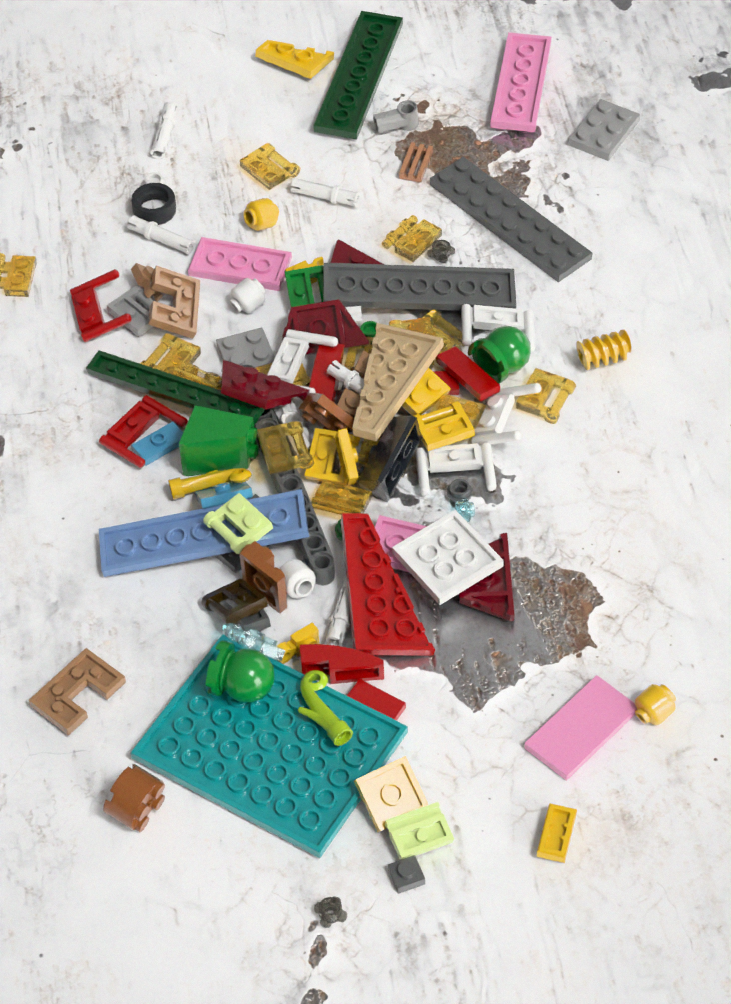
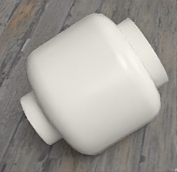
M245 278L232 288L231 296L233 299L230 302L238 312L243 310L250 314L265 302V294L267 292L257 279Z
M293 559L281 566L280 570L286 578L287 595L299 599L312 592L316 583V576L304 562Z

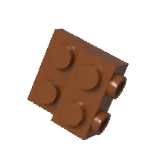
M309 393L298 408V410L304 413L302 418L311 425L316 423L323 429L337 432L347 428L348 432H353L354 418L323 394Z
M256 541L247 544L240 552L242 579L264 595L269 606L278 613H282L287 608L286 578L284 573L274 566V555L268 547H262Z

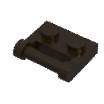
M241 578L206 594L201 601L205 609L215 612L222 618L223 623L230 628L236 627L240 619L255 615L259 610L268 607L266 597ZM225 601L233 608L228 610L220 602Z

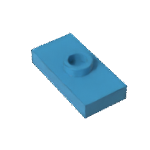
M172 421L132 444V451L145 459V465L147 466L178 448L183 432Z

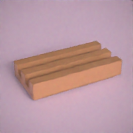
M411 142L399 172V179L422 182L433 153V146L429 145L428 148H424V144H420L418 147L416 143ZM414 153H416L415 158H414V160H413V163H412V165H411V168H410V170H409V173L406 174V173H407V170H408V168H409V165H410V163H411V160H412V158H413V155H414ZM425 154L418 174L414 176L421 155Z

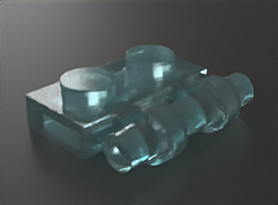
M235 623L223 625L222 631L228 639L237 642L245 648L256 649L269 657L282 661L286 650L277 646V640L265 636L266 634L254 629H250V631L242 629Z

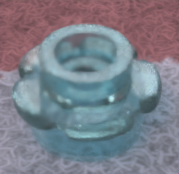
M466 497L463 500L456 501L455 510L467 522H470L471 517L475 516L474 503L469 502Z

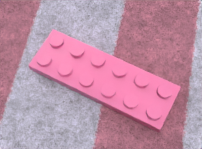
M508 32L490 128L535 132L551 48V36Z

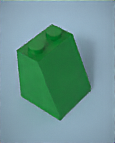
M194 406L179 442L183 476L203 475L214 470L248 469L252 459H256L259 450L258 444H255L257 428H254L253 417Z

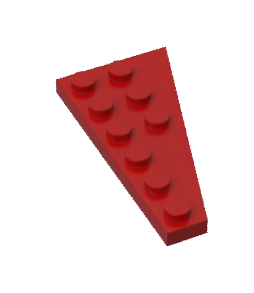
M342 513L341 528L353 649L371 655L433 656L435 648L432 642L429 643L425 635V628L422 622L418 621L413 611L414 606L398 573L395 574L391 566L392 561L388 553L385 554L380 544V537L369 515Z

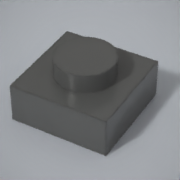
M264 608L255 615L240 619L239 622L246 635L259 633L263 629L271 627L269 617Z
M415 855L388 864V871L398 894L425 885V877Z

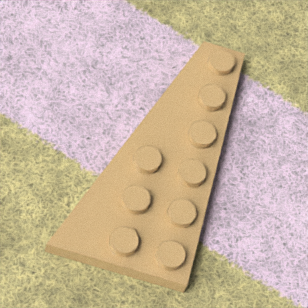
M377 323L376 335L373 337L372 342L373 348L371 354H369L364 376V387L360 393L361 400L359 407H357L352 427L354 436L372 441L379 439L443 348V338Z

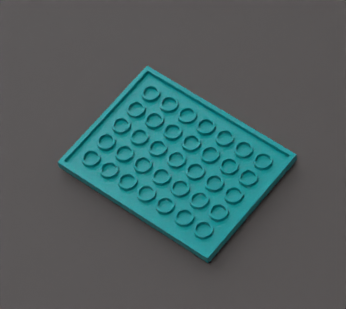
M222 634L130 752L131 758L321 858L362 799L354 780L385 766L408 733V726L325 686L323 689L315 691V693L353 731V735L347 743L336 746L328 737L327 731L311 718L298 712L299 707L310 709L300 689V683L304 674L270 657L268 659L274 666L275 680L271 691L263 699L255 702H238L230 698L225 690L221 696L208 694L207 691L211 687L206 686V676L210 660L216 661L220 652L215 649L220 641L231 642L235 646V652L244 648L252 649Z

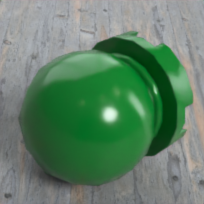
M504 325L493 329L486 338H479L468 347V356L472 355L474 362L500 384L508 378V374L520 371L528 363L531 355V342L527 335L517 327Z
M220 641L215 649L220 652L216 661L210 660L206 686L211 688L208 689L207 693L221 696L225 690L230 698L238 702H255L263 699L271 691L275 680L274 666L267 655L256 649L246 648L235 652L234 644L227 641Z

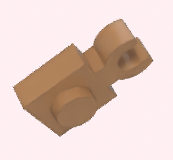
M136 263L130 269L137 284L144 288V294L147 298L153 296L158 302L164 296V293L151 289L152 273L154 270L152 267H145Z

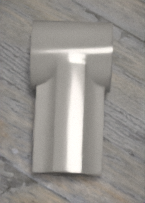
M405 100L398 104L397 109L373 115L377 133L396 128L409 131L418 127L417 104L414 101Z

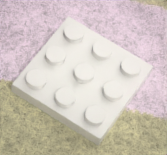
M456 510L392 547V554L439 605L503 567V559Z

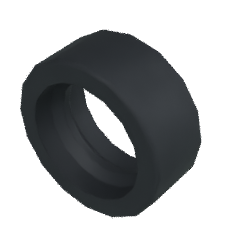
M144 184L132 194L133 214L148 222L154 221L161 225L171 220L176 214L175 194L165 184ZM153 199L167 202L162 207L156 209H148L141 206L146 201Z

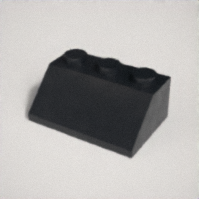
M393 417L381 434L378 444L372 446L366 466H362L358 472L360 491L385 502L389 501L422 440L417 417Z

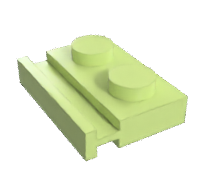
M438 802L385 821V827L389 831L390 839L399 860L453 843L454 837L444 814L441 813Z

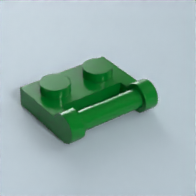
M323 265L285 271L291 307L315 303L310 278L314 277L318 280L321 302H323Z

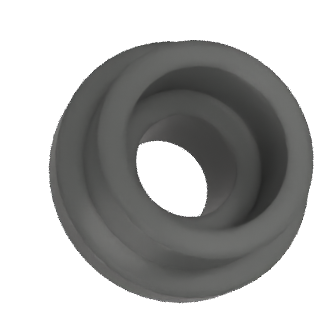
M464 479L453 480L447 488L448 498L455 503H465L472 497V487Z

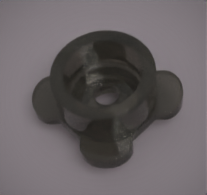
M436 240L432 244V249L427 251L428 257L435 258L440 263H446L449 256L455 254V248L446 240Z
M326 897L314 906V912L319 914L321 919L320 925L324 928H329L333 923L338 921L344 922L347 919V912L342 909L339 897Z

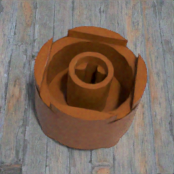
M132 764V768L128 766L114 782L110 789V792L113 793L111 802L107 799L105 800L103 811L130 829L142 832L149 822V817H147L152 809L157 811L165 800V796L162 794L165 784L151 773L136 764Z

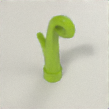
M319 670L309 671L302 678L300 689L310 709L299 707L298 712L311 718L327 731L328 737L336 746L344 745L351 739L353 731L315 693V691H319L327 685L328 677Z

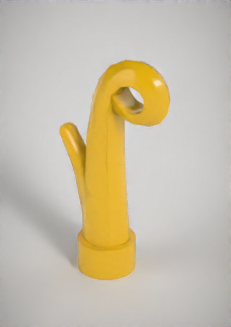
M245 468L222 471L214 470L203 475L180 479V477L168 480L172 498L175 500L185 497V494L230 481L233 483L246 482L251 478L252 473Z

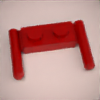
M116 269L70 289L84 342L130 323L132 320L131 315L126 313L106 323L104 322L95 288L119 278V272Z
M145 395L142 401H138L107 431L106 435L100 437L99 444L135 466L142 468L145 465V459L127 448L159 419L160 414L181 427H185L188 420L150 396Z

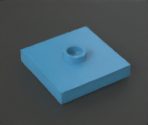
M247 482L221 483L212 488L195 491L197 501L204 509L223 505L238 493L245 499L253 497L252 488Z

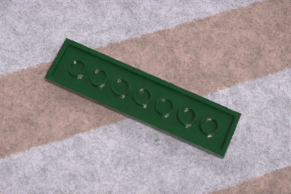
M361 11L313 125L314 132L357 140L401 31L403 17Z

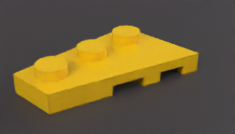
M267 40L256 49L255 57L311 79L334 60V52L326 51V54L317 53L315 48L307 47L306 50L295 49L293 44Z

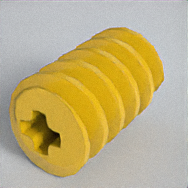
M625 329L620 330L619 333L602 334L600 338L594 336L591 340L583 339L582 343L580 341L576 342L580 362L586 370H590V362L594 364L595 368L599 367V360H602L605 366L608 365L609 357H611L613 363L618 362V355H620L623 361H626L627 353H631L632 349L631 340Z

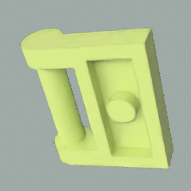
M240 493L215 512L207 513L203 519V523L207 527L216 530L230 544V548L236 554H240L247 544L258 541L273 529L272 523ZM227 519L244 536L237 537L222 521Z

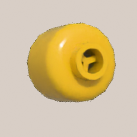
M269 198L249 202L243 212L245 223L256 231L276 225L279 216L277 205Z
M651 684L635 699V706L637 707L635 714L644 724L650 722L653 725H660L675 711L676 706L674 702L676 697L665 685Z

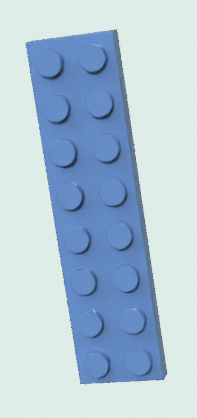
M302 489L248 500L273 526L271 531L256 541L261 546L309 537ZM222 505L99 529L101 571L103 576L107 577L234 552L230 548V544L216 530L207 527L203 523L207 513L215 512ZM227 519L222 521L237 537L244 536Z

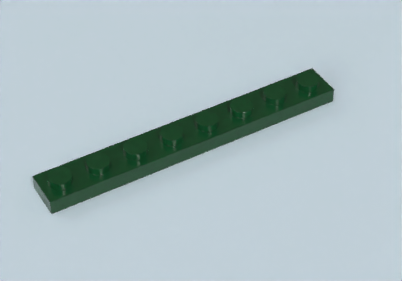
M98 350L86 367L90 375L194 409V406H200L253 417L254 426L264 412L263 408L221 394V390Z

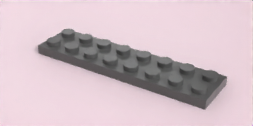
M461 157L430 178V185L558 283L592 260L593 253L465 157Z
M324 263L323 302L339 299L345 307L361 306V308L461 311L462 305L468 304L471 307L482 305L516 309L514 269Z

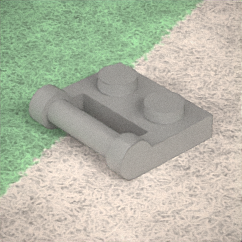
M134 286L109 303L107 311L115 318L126 313L130 314L132 320L124 326L139 337L154 326L148 325L149 312L136 301H140L149 309L154 300L147 298L144 294V289L140 286Z

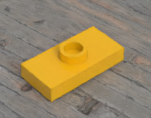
M347 428L338 430L334 439L345 484L352 485L359 478L355 464L358 463L356 448L351 447Z
M549 803L537 850V857L565 863L577 809Z

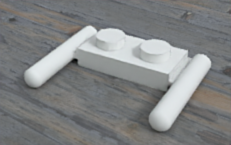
M462 305V343L464 346L472 344V326L474 329L493 330L507 325L517 327L521 331L524 330V333L531 342V352L534 351L533 312L531 310L522 312V309Z
M288 329L286 337H284L267 375L278 376L281 380L293 384L309 348L308 344L314 343L335 347L338 344V339L332 336ZM300 386L309 389V393H316L314 388Z
M533 383L502 388L499 393L491 396L476 427V436L471 439L472 444L478 443L481 446L483 443L497 444L520 440L521 433L518 430L502 432L515 402L514 397L539 393L541 391L540 384Z
M478 443L448 445L430 451L424 448H417L415 451L420 494L423 496L430 493L428 471L430 473L479 470L481 467H484L487 490L493 491L496 489L492 451L489 443H483L481 446Z

